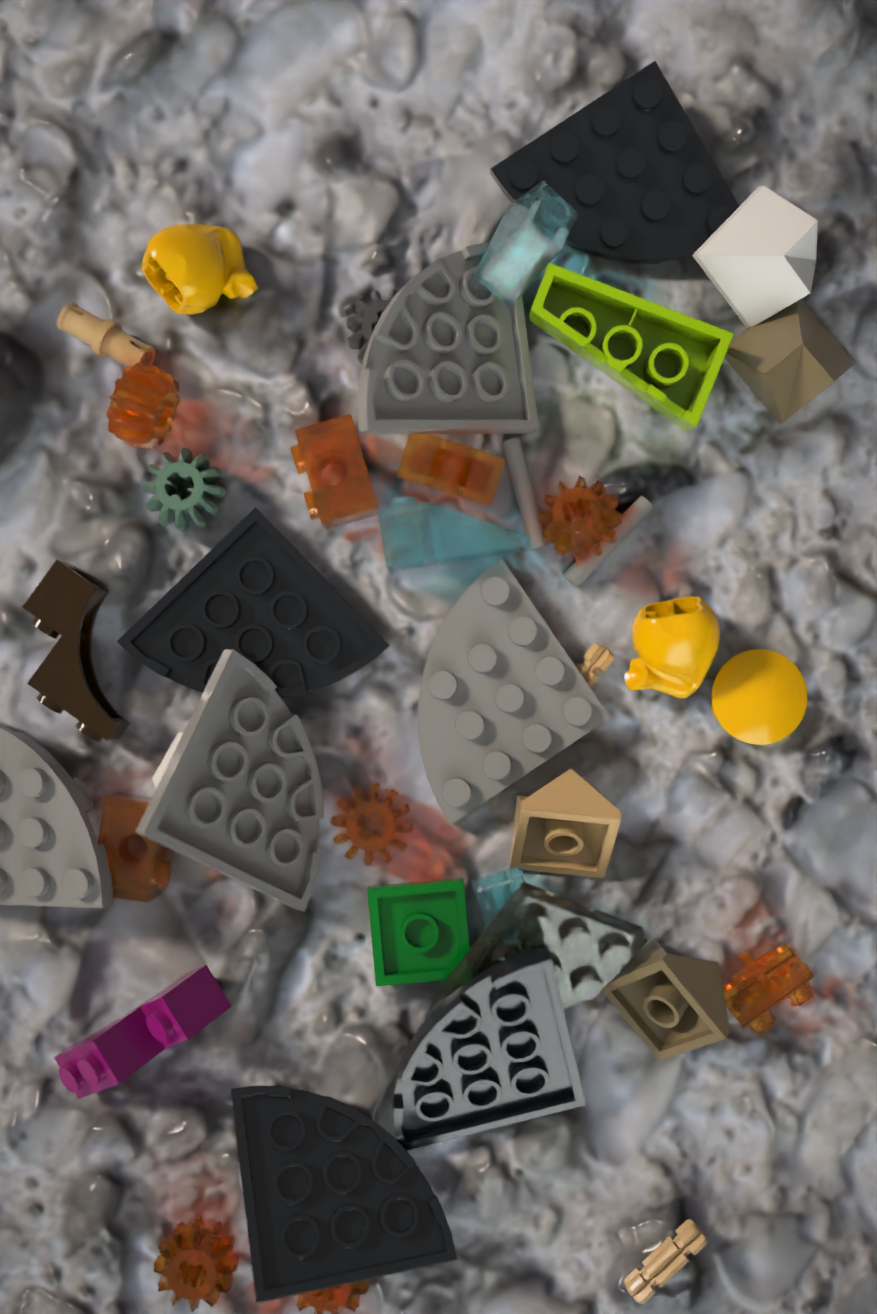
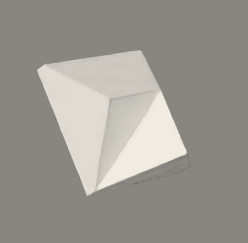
M759 186L692 256L746 328H750L811 294L817 255L818 220L767 187Z

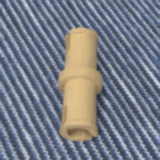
M69 302L68 307L64 306L57 320L58 329L90 345L92 352L102 358L110 356L133 369L139 375L145 374V369L149 370L153 364L156 355L155 348L123 332L121 325L114 320L107 319L104 321L82 309L74 302Z

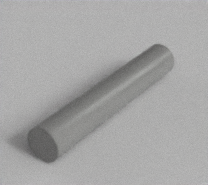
M520 438L506 440L502 442V447L530 551L547 547L549 545Z
M640 496L563 574L567 582L574 588H577L654 510L651 502L645 497Z

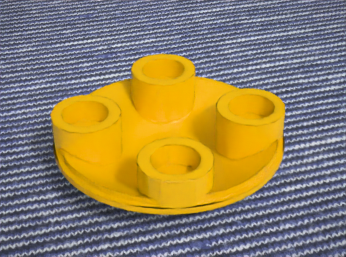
M754 649L736 654L721 667L712 686L710 708L713 716L717 718L720 725L731 736L749 744H771L787 737L800 724L807 707V688L801 672L788 658L771 650Z

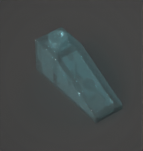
M415 497L392 499L387 501L388 508L378 509L388 572L528 551L532 545L530 535L427 502L416 504Z

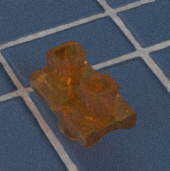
M784 943L773 952L768 950L756 960L744 949L737 956L745 968L730 978L732 982L723 988L726 1008L741 1027L748 1026L753 1032L761 1035L774 1025L776 1017L770 1010L773 1006L783 999L792 1007L801 1006L813 997L809 980L815 976L805 962H802L791 948Z

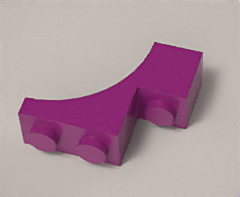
M204 965L183 975L124 1016L89 1037L69 1046L55 1056L54 1059L60 1067L58 1070L59 1077L64 1086L72 1093H76L79 1099L116 1086L166 1048L192 1038L232 1007L208 966Z

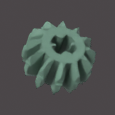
M188 448L181 449L178 462L168 451L163 452L162 460L165 467L161 470L156 465L150 464L147 468L156 477V481H147L142 484L143 491L154 495L145 504L146 508L151 512L160 511L158 522L164 526H168L175 520L178 530L187 531L190 519L192 518L198 527H205L207 523L203 512L206 509L216 516L221 512V509L211 502L212 498H223L226 496V490L223 487L213 485L223 477L221 470L217 467L208 469L210 458L204 453L193 460L192 452ZM182 481H187L191 486H194V488H188V491L192 494L187 499H182L175 494V492H181V489L177 486Z

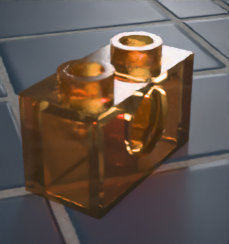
M349 414L296 429L295 433L298 444L290 447L298 474L307 472L312 490L304 492V498L311 520L320 518L321 524L327 530L379 515L380 512L352 415ZM333 463L343 465L346 468V476L342 482L337 485H327L321 481V474L326 466Z
M425 432L411 433L408 436L397 477L491 506L506 458Z
M117 792L104 798L98 845L104 843L112 877L113 898L149 903L160 895L161 890H166L171 875V861H165L167 847L136 833V829L152 797ZM131 835H138L145 840L148 850L144 859L136 858L130 853L128 841Z

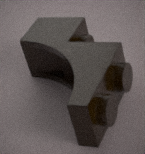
M56 560L25 602L23 608L35 616L31 623L37 629L54 639H57L59 634L62 636L27 684L40 692L36 698L41 704L59 714L65 710L79 720L76 728L87 737L97 742H100L102 738L106 741L119 739L130 723L113 708L105 697L95 675L91 651L94 623L109 591L73 565Z

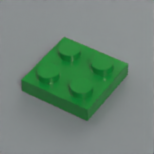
M464 878L368 886L367 893L376 986L473 978Z

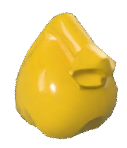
M178 224L163 228L154 234L147 243L142 261V271L152 288L164 299L170 309L177 314L193 315L203 313L217 304L222 293L230 299L237 297L243 299L249 297L258 289L253 276L245 268L240 238L228 228L202 224Z
M689 596L650 603L640 609L632 628L633 649L639 657L631 660L630 669L625 672V684L628 690L654 689L677 698H686L695 693L711 667L718 650L720 638L718 619L705 601L700 597Z

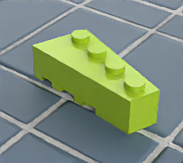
M552 263L547 265L529 315V320L686 432L695 429L698 425L734 333Z

